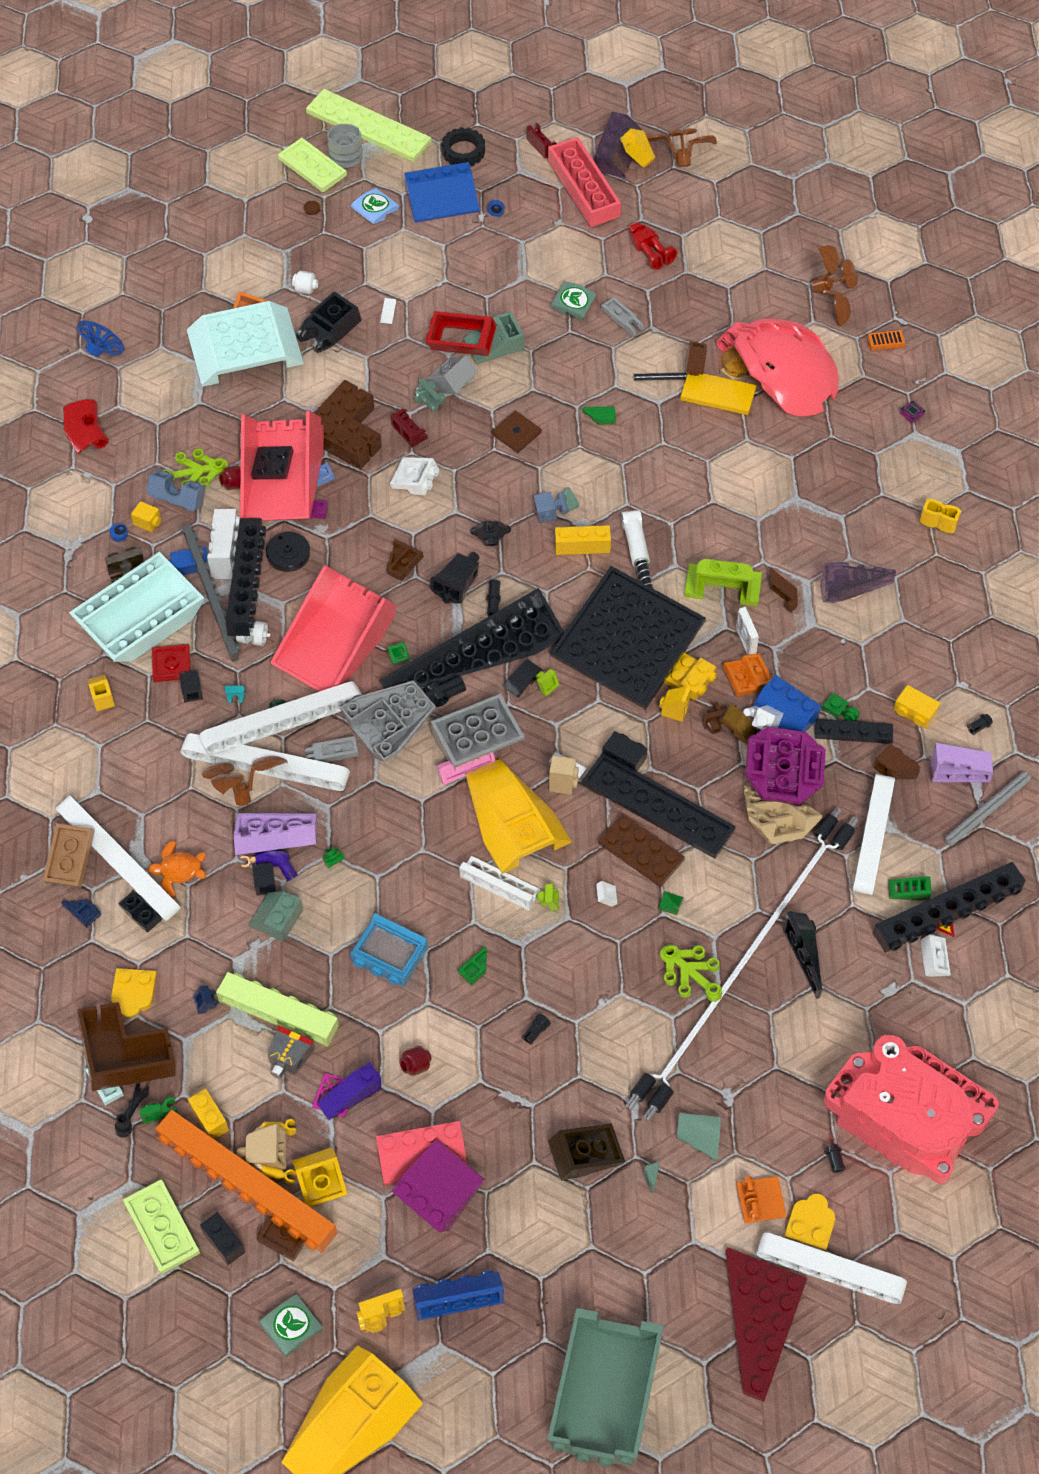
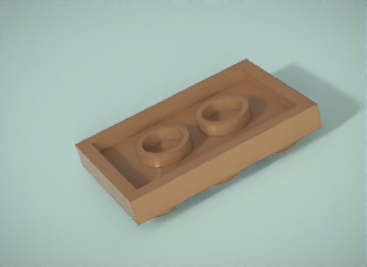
M56 823L43 881L81 888L95 830Z

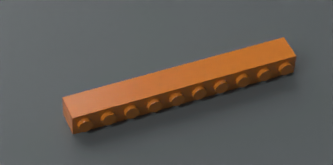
M173 1110L155 1128L158 1134L157 1139L163 1145L167 1146L169 1144L174 1148L173 1150L177 1155L182 1158L186 1156L190 1159L189 1162L195 1168L199 1169L201 1167L212 1180L218 1179L221 1181L222 1186L229 1192L233 1190L238 1193V1197L246 1204L252 1203L255 1206V1210L261 1215L267 1214L271 1216V1221L278 1227L283 1225L288 1229L287 1232L292 1237L304 1240V1244L310 1250L315 1251L316 1249L322 1253L338 1234L335 1224Z

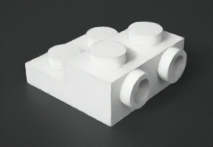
M403 457L390 482V486L392 489H407L410 494L426 495L427 491L432 489L433 478L439 475V467L433 458Z

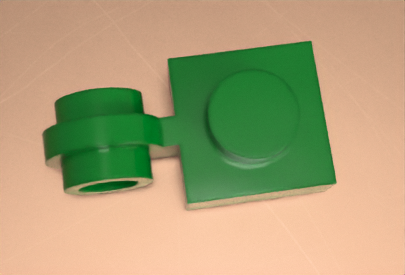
M832 693L822 706V710L837 719L843 714L847 721H857L860 714L859 710L853 706L847 708L849 702L835 693Z

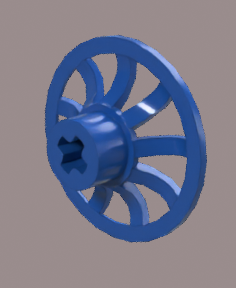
M87 320L78 323L77 330L83 339L88 342L85 349L90 354L99 357L102 352L112 355H120L124 352L125 348L122 341L106 327ZM92 326L96 327V333H94ZM101 329L107 332L102 338H100ZM110 336L114 338L113 340L106 341Z

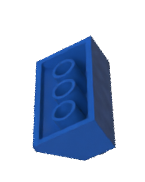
M488 1270L482 1272L481 1275L473 1277L472 1275H464L458 1280L453 1281L443 1279L438 1284L429 1285L424 1283L412 1289L418 1321L504 1303V1290L499 1271L493 1272Z

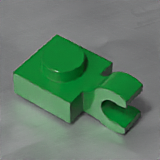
M174 1097L166 1098L162 1105L160 1103H151L139 1109L143 1124L164 1119V1116L171 1110L178 1113L176 1107L168 1108L170 1104L175 1103Z

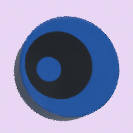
M492 200L488 205V213L494 217L503 215L505 205L499 200Z
M117 523L111 526L109 533L113 541L121 542L128 537V530L124 524Z

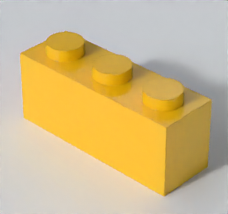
M610 525L555 527L556 555L610 553Z

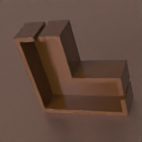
M344 380L314 412L321 417V425L324 426L323 449L359 470L382 447L381 434L361 423L374 409L372 394L361 388L358 390V386Z
M119 1002L100 1005L101 1021H97L96 1006L78 1009V1024L92 1091L175 1076V1058L168 1028L126 1035Z

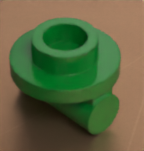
M335 847L327 849L322 857L328 869L345 859L340 848L335 849Z

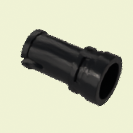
M540 1013L536 1015L532 1021L533 1024L522 1035V1039L530 1045L551 1024Z

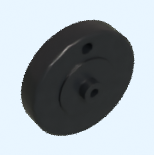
M295 532L277 534L267 544V560L273 568L279 571L292 572L299 570L306 565L310 558L309 543L305 537Z

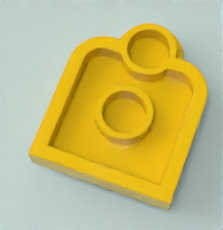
M116 968L111 1000L112 1003L119 1002L123 1016L128 1018L135 1017L140 1011H145L152 1006L157 971Z
M812 1194L807 1200L796 1202L784 1238L826 1252L835 1222V1214L828 1208L827 1199L821 1194Z

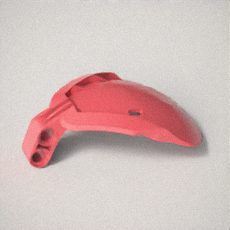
M770 318L758 319L750 324L735 322L716 341L717 347L723 352H728L733 346L736 348L750 375L761 382L763 390L788 414L802 417L816 415L824 411L822 403L829 396L834 400L837 395L839 375L835 361L826 350L819 336L800 323ZM766 363H769V364H771L772 366H774L775 368L772 370L771 368H769V367H768L767 365H765V364H766Z

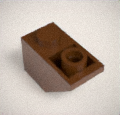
M689 341L685 365L686 372L690 375H703L707 344Z
M890 744L876 757L873 768L882 775L895 777V779H916L921 767L915 760L904 755L901 749Z

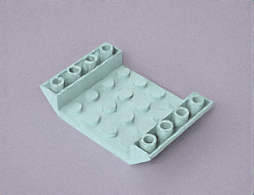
M271 301L202 315L187 329L202 387L219 383L218 375L284 360L287 368L304 364L288 308Z

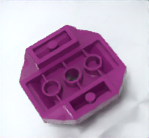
M766 727L748 739L745 776L762 800L801 805L821 789L824 784L826 749L806 732Z

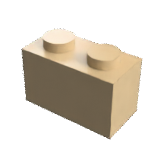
M560 756L552 757L549 772L550 792L572 795L573 788H577L579 767H576V759Z

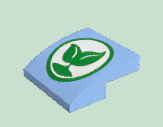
M375 188L357 198L351 204V208L375 224L384 221L387 214L398 211L399 205Z

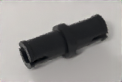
M493 579L489 581V594L486 597L488 602L487 616L494 614L499 609V602H501V583L499 580Z

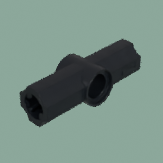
M457 675L442 683H431L423 692L436 707H440L446 704L449 698L466 691V686L462 677Z

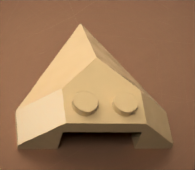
M744 785L748 820L757 832L771 844L802 839L822 819V814L811 806L805 804L796 806L788 803L762 800L756 791H752L751 787Z

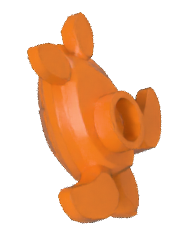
M175 841L169 842L164 847L161 855L162 863L151 864L148 868V871L153 875H164L161 888L171 898L176 897L173 882L184 883L194 876L199 879L206 878L205 872L200 869L206 854L201 852L193 856L186 852L174 853L177 845Z

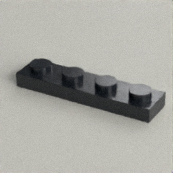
M816 718L815 739L892 744L893 724Z

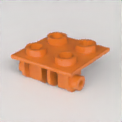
M751 1176L743 1178L744 1181L736 1182L745 1224L787 1217L778 1176L755 1180Z

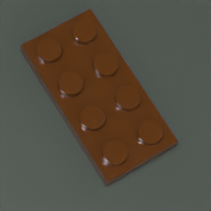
M623 813L598 840L599 845L660 888L685 860V856Z

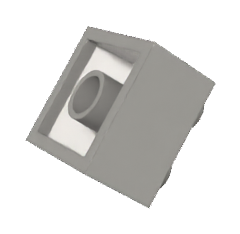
M462 355L447 359L426 381H433L436 388L445 394H457L463 389L462 386L474 379L473 376L478 371L468 356Z

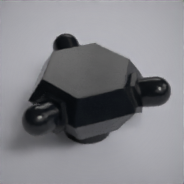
M484 521L470 529L472 535L478 536L480 540L484 541V546L499 545V540L511 532L510 526H505L504 523L499 521Z

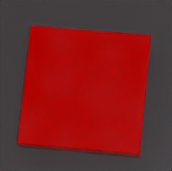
M189 644L152 647L153 682L180 680L179 674L191 671Z

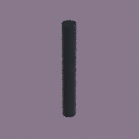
M686 372L634 374V381L685 380L687 378Z

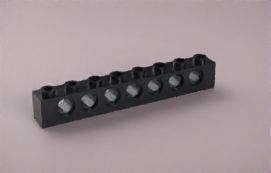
M240 518L226 617L227 636H250L251 628H254L255 625L253 615H256V604L254 602L258 601V591L256 588H259L260 585L258 575H261V564L259 562L263 561L261 549H264L263 537H266V526L262 525V518Z
M1012 861L875 924L873 935L885 953L890 950L896 951L907 942L913 943L920 936L933 934L938 928L942 926L948 927L959 918L965 919L972 912L977 910L983 911L994 902L997 904L1011 894L1013 896L1019 894L1023 890L1022 888L1026 880ZM929 915H935L937 918H932ZM912 923H918L920 926H915ZM895 931H901L903 934H897Z

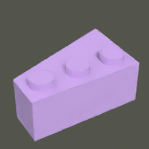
M940 743L935 744L930 761L932 782L991 781L993 766L990 752Z

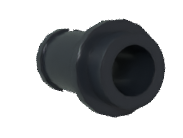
M981 714L980 718L967 725V728H970L968 731L975 735L982 729L989 728L993 720L990 715Z
M838 1144L827 1146L825 1154L829 1157L832 1172L844 1171L846 1167L841 1156L842 1148Z

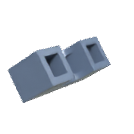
M159 469L149 474L146 494L158 500L168 501L171 505L182 506L188 511H195L203 506L206 486L188 481L181 486V491H179L173 484V474Z

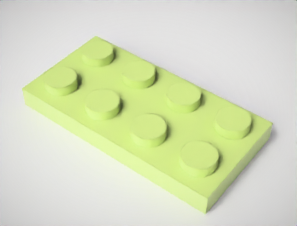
M300 138L278 154V159L321 192H325L347 176L345 169L303 138Z
M162 1179L123 1199L161 1275L200 1254Z

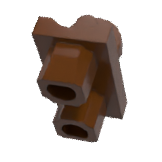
M714 702L712 704L713 709L707 710L708 714H704L703 727L704 729L708 728L712 734L719 733L722 730L721 724L724 723L720 720L727 710L726 705L720 706L718 702Z

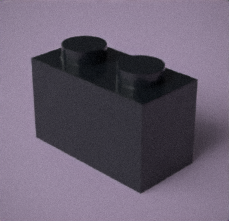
M616 731L613 732L602 747V753L635 771H638L647 759V748L643 744L636 743L625 734H620Z
M218 1212L200 1224L203 1234L227 1266L245 1253L243 1244Z

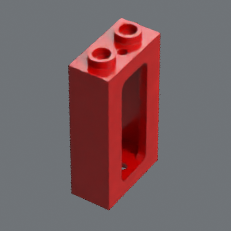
M434 311V315L430 320V330L426 335V343L431 350L489 356L497 324L492 317ZM445 328L481 331L478 345L441 341V337Z

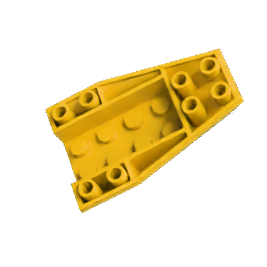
M501 759L466 773L483 843L501 874L519 867L520 858L551 845L555 851L572 843L554 811Z
M357 1345L326 1379L281 1463L293 1474H343L392 1440L420 1409L423 1403L410 1387L373 1353Z

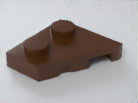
M395 539L393 542V552L390 553V561L386 570L388 575L402 581L424 555L422 551Z

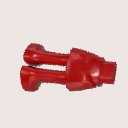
M639 222L629 226L628 229L631 232L637 251L643 250L652 269H661L663 264L669 265L675 260L678 251L673 246H668L665 249L658 240V234L651 228L646 227L644 224L641 225ZM652 246L657 253H654V251L651 249Z

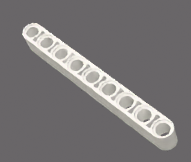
M347 682L206 729L200 733L199 740L207 754H217L341 712V706L363 694L355 682Z
M191 733L186 735L180 751L184 757L212 764L230 763L235 769L251 772L252 762L264 756H278L286 759L288 763L264 771L256 770L254 773L336 791H343L345 789L350 774L349 769L340 765L247 745H240L217 754L209 755L201 744L199 735Z
M70 795L55 808L71 826L95 830L91 846L166 922L181 909Z

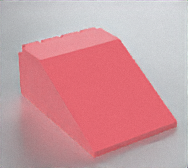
M306 411V425L304 419L290 420L288 426L287 420L273 421L271 425V421H258L257 423V420L246 414L241 415L240 518H262V521L310 519L323 457L324 426L321 425L320 416L311 411ZM292 446L294 452L287 479L253 480L251 473L258 447Z
M324 565L270 663L319 692L344 684L383 638L396 615L394 611L398 605L382 598L371 590L367 592V588L356 582L352 583L351 579Z

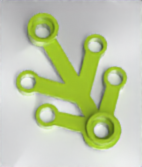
M195 449L193 451L194 459L196 461H203L208 465L202 466L186 458L185 453L179 452L175 455L176 462L189 467V469L173 472L165 469L163 471L174 475L173 482L176 478L191 476L189 480H184L181 486L188 481L197 482L199 479V484L208 488L212 480L222 472L223 468L228 467V462L222 458L214 460L204 455L202 449ZM209 472L207 476L201 477L203 473Z
M666 945L661 949L660 957L666 963L664 982L667 985H674L677 981L676 974L674 973V964L681 969V985L678 991L682 998H687L691 995V988L689 986L690 976L706 990L708 1000L716 1002L721 999V986L716 983H710L697 972V970L718 971L720 968L718 959L710 958L707 962H686L682 959L693 957L697 960L703 959L705 957V949L702 946H695L693 950H679L675 945ZM712 963L717 964V965L714 966V967L710 966V964H712ZM683 989H687V990H688V992H686V993H683V992H681V991H682ZM717 989L716 992H711L710 990Z

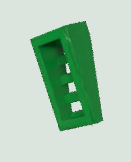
M930 876L890 879L888 881L889 899L930 900ZM896 886H899L900 893H896ZM904 886H907L908 892H904ZM912 886H916V891L912 890Z

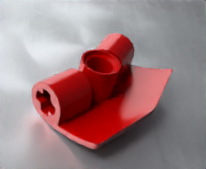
M80 400L63 407L64 431L77 454L91 444L97 449H101L108 444L109 440L98 423V406L95 400Z

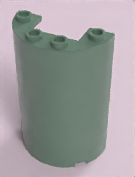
M576 1308L547 1438L553 1450L576 1456L575 1459L580 1462L597 1461L598 1465L604 1467H611V1464L632 1466V1463L636 1462L664 1325L646 1321L641 1322V1327L599 1319L598 1312Z

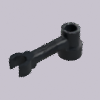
M140 1083L136 1085L134 1097L125 1113L119 1114L116 1117L115 1133L117 1136L124 1138L132 1133L131 1117L140 1102L148 1097L149 1086L144 1092H140Z

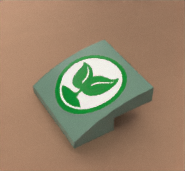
M564 281L550 307L563 315L567 312L582 321L597 294L581 285Z
M297 1294L283 1302L259 1321V1325L284 1357L301 1348L305 1341L320 1333L323 1328Z

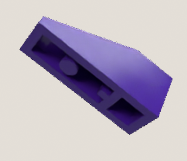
M369 1062L352 1072L317 1102V1105L326 1118L330 1120L380 1090L381 1077Z

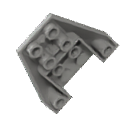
M413 680L355 697L341 706L340 709L353 733L375 759L385 762L404 748L433 713L436 706Z

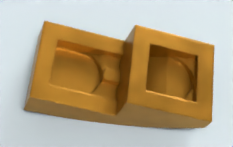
M733 704L727 708L720 720L734 730L733 735L746 745H748L749 737L753 736L755 731H757V728L752 725L749 718Z

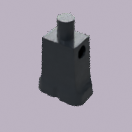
M471 552L466 557L458 553L442 571L431 578L430 589L446 604L450 602L462 603L465 593L478 576L479 555Z

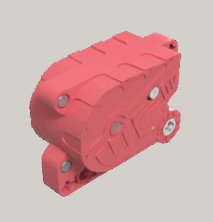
M894 1035L881 1036L876 1041L871 1052L853 1054L828 1086L824 1096V1105L838 1115L837 1124L850 1134H854L864 1141L866 1145L886 1156L895 1165H899L910 1173L925 1175L938 1184H944L949 1180L953 1171V1163L961 1153L967 1137L980 1135L994 1117L999 1106V1101L994 1095L922 1047H906L905 1042ZM847 1079L850 1081V1084H844L841 1080ZM838 1091V1092H839L838 1097H835V1098L833 1099V1097L835 1096L836 1092ZM965 1092L972 1093L974 1097H968Z

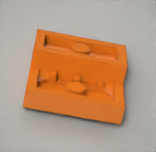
M760 653L744 655L741 660L725 662L722 666L737 697L761 691L772 679Z

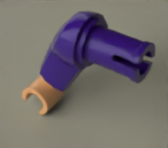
M262 851L255 853V856L245 854L240 857L248 859V863L242 864V867H248L253 862H256V865L259 863H272L273 867L280 868L287 882L292 879L288 871L293 878L298 876L289 862V854L283 851Z

